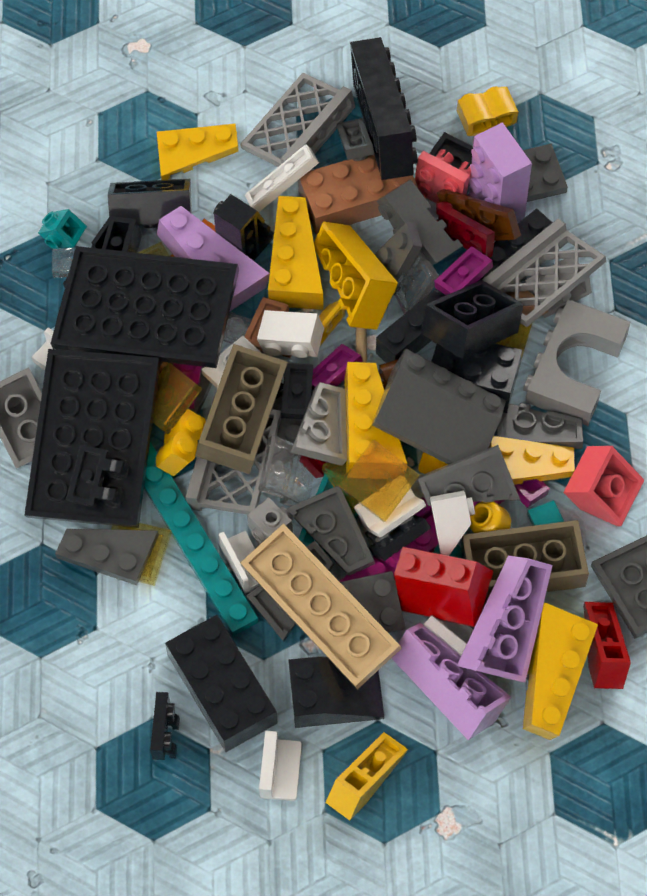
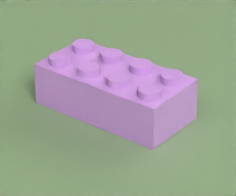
M502 122L474 136L473 149L471 150L470 187L467 196L514 209L517 222L519 223L525 218L532 163Z

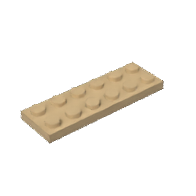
M282 524L240 562L245 570L357 689L402 649L395 639L285 524Z

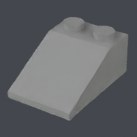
M29 367L0 381V439L16 469L32 461L42 395Z

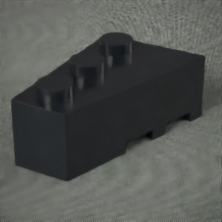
M232 194L225 201H220L215 207L213 214L216 233L253 261L274 239V232L270 230L271 227L265 223L260 213Z

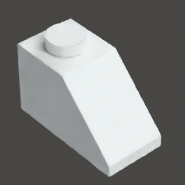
M464 490L430 497L440 554L449 556L471 525L470 515H475L472 497L466 498Z

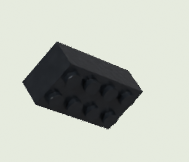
M218 615L209 618L165 643L169 659L225 752L278 723L276 709Z

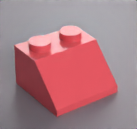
M587 446L563 493L580 510L615 526H622L644 479L613 446Z

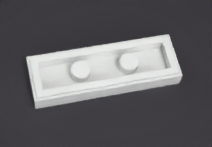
M307 144L304 145L248 191L245 197L249 205L260 212L315 167L319 162L312 149Z

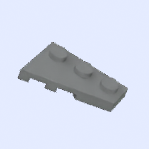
M321 382L315 387L290 453L341 466L347 461L345 389Z

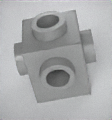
M269 497L247 515L248 527L252 530L251 534L259 544L265 541L282 524H285L293 532V517L290 512L283 506L279 508Z

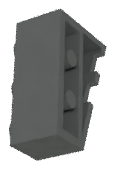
M411 180L377 200L380 214L385 220H389L394 228L393 234L406 222L416 223L422 248L415 258L413 265L418 267L419 270L438 263L463 246L458 239L453 242L444 231L447 225L442 219L438 222L429 211L431 208L430 203Z

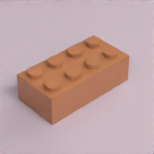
M374 154L361 161L345 160L311 170L298 180V192L300 197L306 198L309 219L316 235L323 221L351 225L381 216L378 209V199L409 180L417 188L418 186L413 175L381 180Z

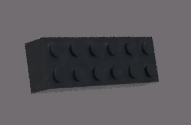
M381 37L350 42L353 87L365 127L373 145L374 157L381 180L414 175L413 164L418 163L416 148L412 147V142L417 141L415 126L411 125L410 111L406 109L404 93H401L399 78H396L394 62H391L389 47H384Z

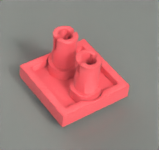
M443 149L439 150L436 157L422 151L416 166L415 181L419 191L426 199L435 203H439L437 192L442 189L467 196L471 176L470 166L466 169L469 162L464 161L458 169L450 165L454 160L450 152L443 157L446 153V150Z

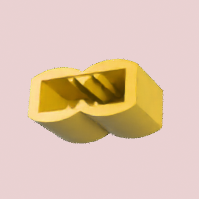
M494 86L484 93H468L457 102L456 111L467 136H476L502 122L506 127L517 123L518 110L508 87Z
M187 409L168 426L164 434V445L159 449L156 456L157 468L174 477L196 457L198 440L206 422L204 417Z

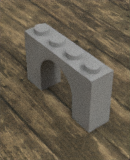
M568 299L564 309L559 307L553 322L556 323L554 331L549 329L543 344L547 347L544 353H538L533 368H536L534 376L528 375L523 391L527 392L526 403L547 411L582 419V424L589 426L598 405L601 390L567 377L559 368L557 358L565 350L576 346L590 347L618 358L627 338L630 322Z

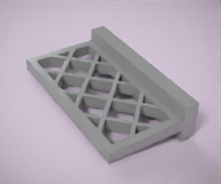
M302 73L240 143L241 148L277 167L306 144L315 155L337 129V123H342L355 108L352 90L344 86L339 90ZM305 83L314 87L313 91L299 94V89ZM321 96H334L329 102L320 103L319 101ZM316 98V105L301 106L302 100ZM298 102L299 108L283 111L286 104ZM319 112V115L314 120L304 121V114ZM301 117L300 123L286 125V118ZM282 119L283 126L268 129V125L272 121ZM303 129V133L299 138H288L289 132ZM285 134V141L270 143V136ZM266 137V145L257 147L252 145L256 139ZM287 148V152L281 159L272 154L273 150Z
M556 219L482 280L504 293L515 292V299L523 303L524 306L535 305V309L528 315L522 313L520 323L528 327L606 262V256L567 231L566 223ZM568 242L575 246V250L559 251ZM579 257H591L594 259L590 264H579ZM575 258V265L559 266V259ZM555 259V266L539 267L546 260ZM575 273V276L570 280L559 281V274ZM555 274V281L539 282V275ZM535 275L534 283L520 284V281L526 276ZM555 289L551 296L539 297V290ZM535 290V297L519 298V291Z
M273 409L269 418H273L272 425L265 429L262 441L266 445L265 451L258 454L253 463L259 470V474L251 481L247 482L241 471L235 469L219 477L216 473V468L220 464L197 457L186 494V499L192 510L202 511V507L248 515L258 506L281 421V411ZM238 475L244 485L230 493L224 483ZM221 486L226 496L218 501L209 500L210 491ZM248 490L252 495L250 506L237 504L234 498Z

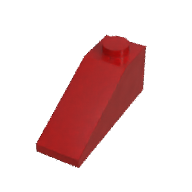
M584 602V619L598 624L587 655L594 688L623 689L631 661L614 605L610 602Z

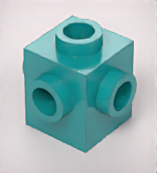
M69 209L51 211L43 218V225L38 234L45 239V243L50 248L55 250L74 247L78 243L87 225Z

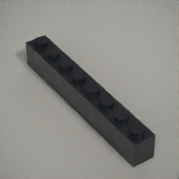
M537 208L518 223L521 236L515 240H499L494 242L493 256L490 257L493 261V267L480 280L484 279L553 222ZM435 289L376 337V354L387 363L398 360L405 349L416 354L432 340L421 334L425 306L446 295Z

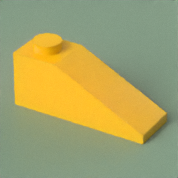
M383 732L335 780L325 803L350 821L366 805L404 757L408 749Z

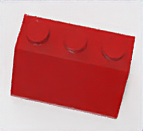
M402 547L394 573L401 610L425 617H431L432 615L439 620L475 627L482 613L493 570L477 561Z

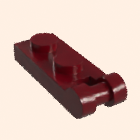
M449 202L437 203L436 214L438 219L436 221L438 222L442 219L446 223L447 228L444 231L453 242L458 239L463 245L462 247L467 250L472 246L488 258L493 256L494 231L453 209L452 204Z

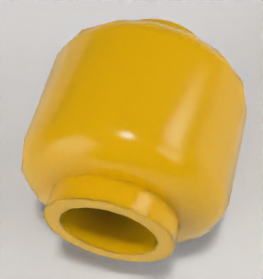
M481 501L474 506L475 515H470L471 525L469 526L474 533L511 528L510 514L498 503Z

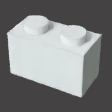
M264 310L257 341L263 352L271 356L317 357L324 327L316 313Z

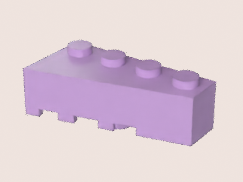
M182 206L159 219L157 235L175 257L238 264L239 273L230 311L267 287L270 274L268 271Z
M508 555L457 664L458 667L525 683L553 565L529 558Z
M421 623L406 630L398 643L402 649L392 657L394 662L467 740H470L494 724L511 699L510 695L483 673L458 667L457 664L461 655Z

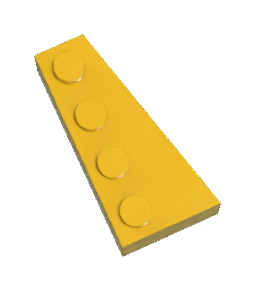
M278 196L268 299L288 304L289 308L323 310V290L306 198Z
M323 221L314 246L324 270L330 272L329 282L332 289H337L341 298L338 302L341 309L347 310L349 315L346 319L349 327L377 330L396 291L398 282L350 225Z
M347 362L344 378L347 433L346 479L394 480L399 475L404 477L407 461L400 439L372 426L384 393L376 363Z
M545 602L528 669L529 680L525 698L523 729L552 740L560 736L598 624Z

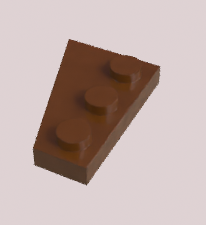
M446 189L437 192L439 202L451 203L453 209L494 231V241L515 240L521 236L514 209Z

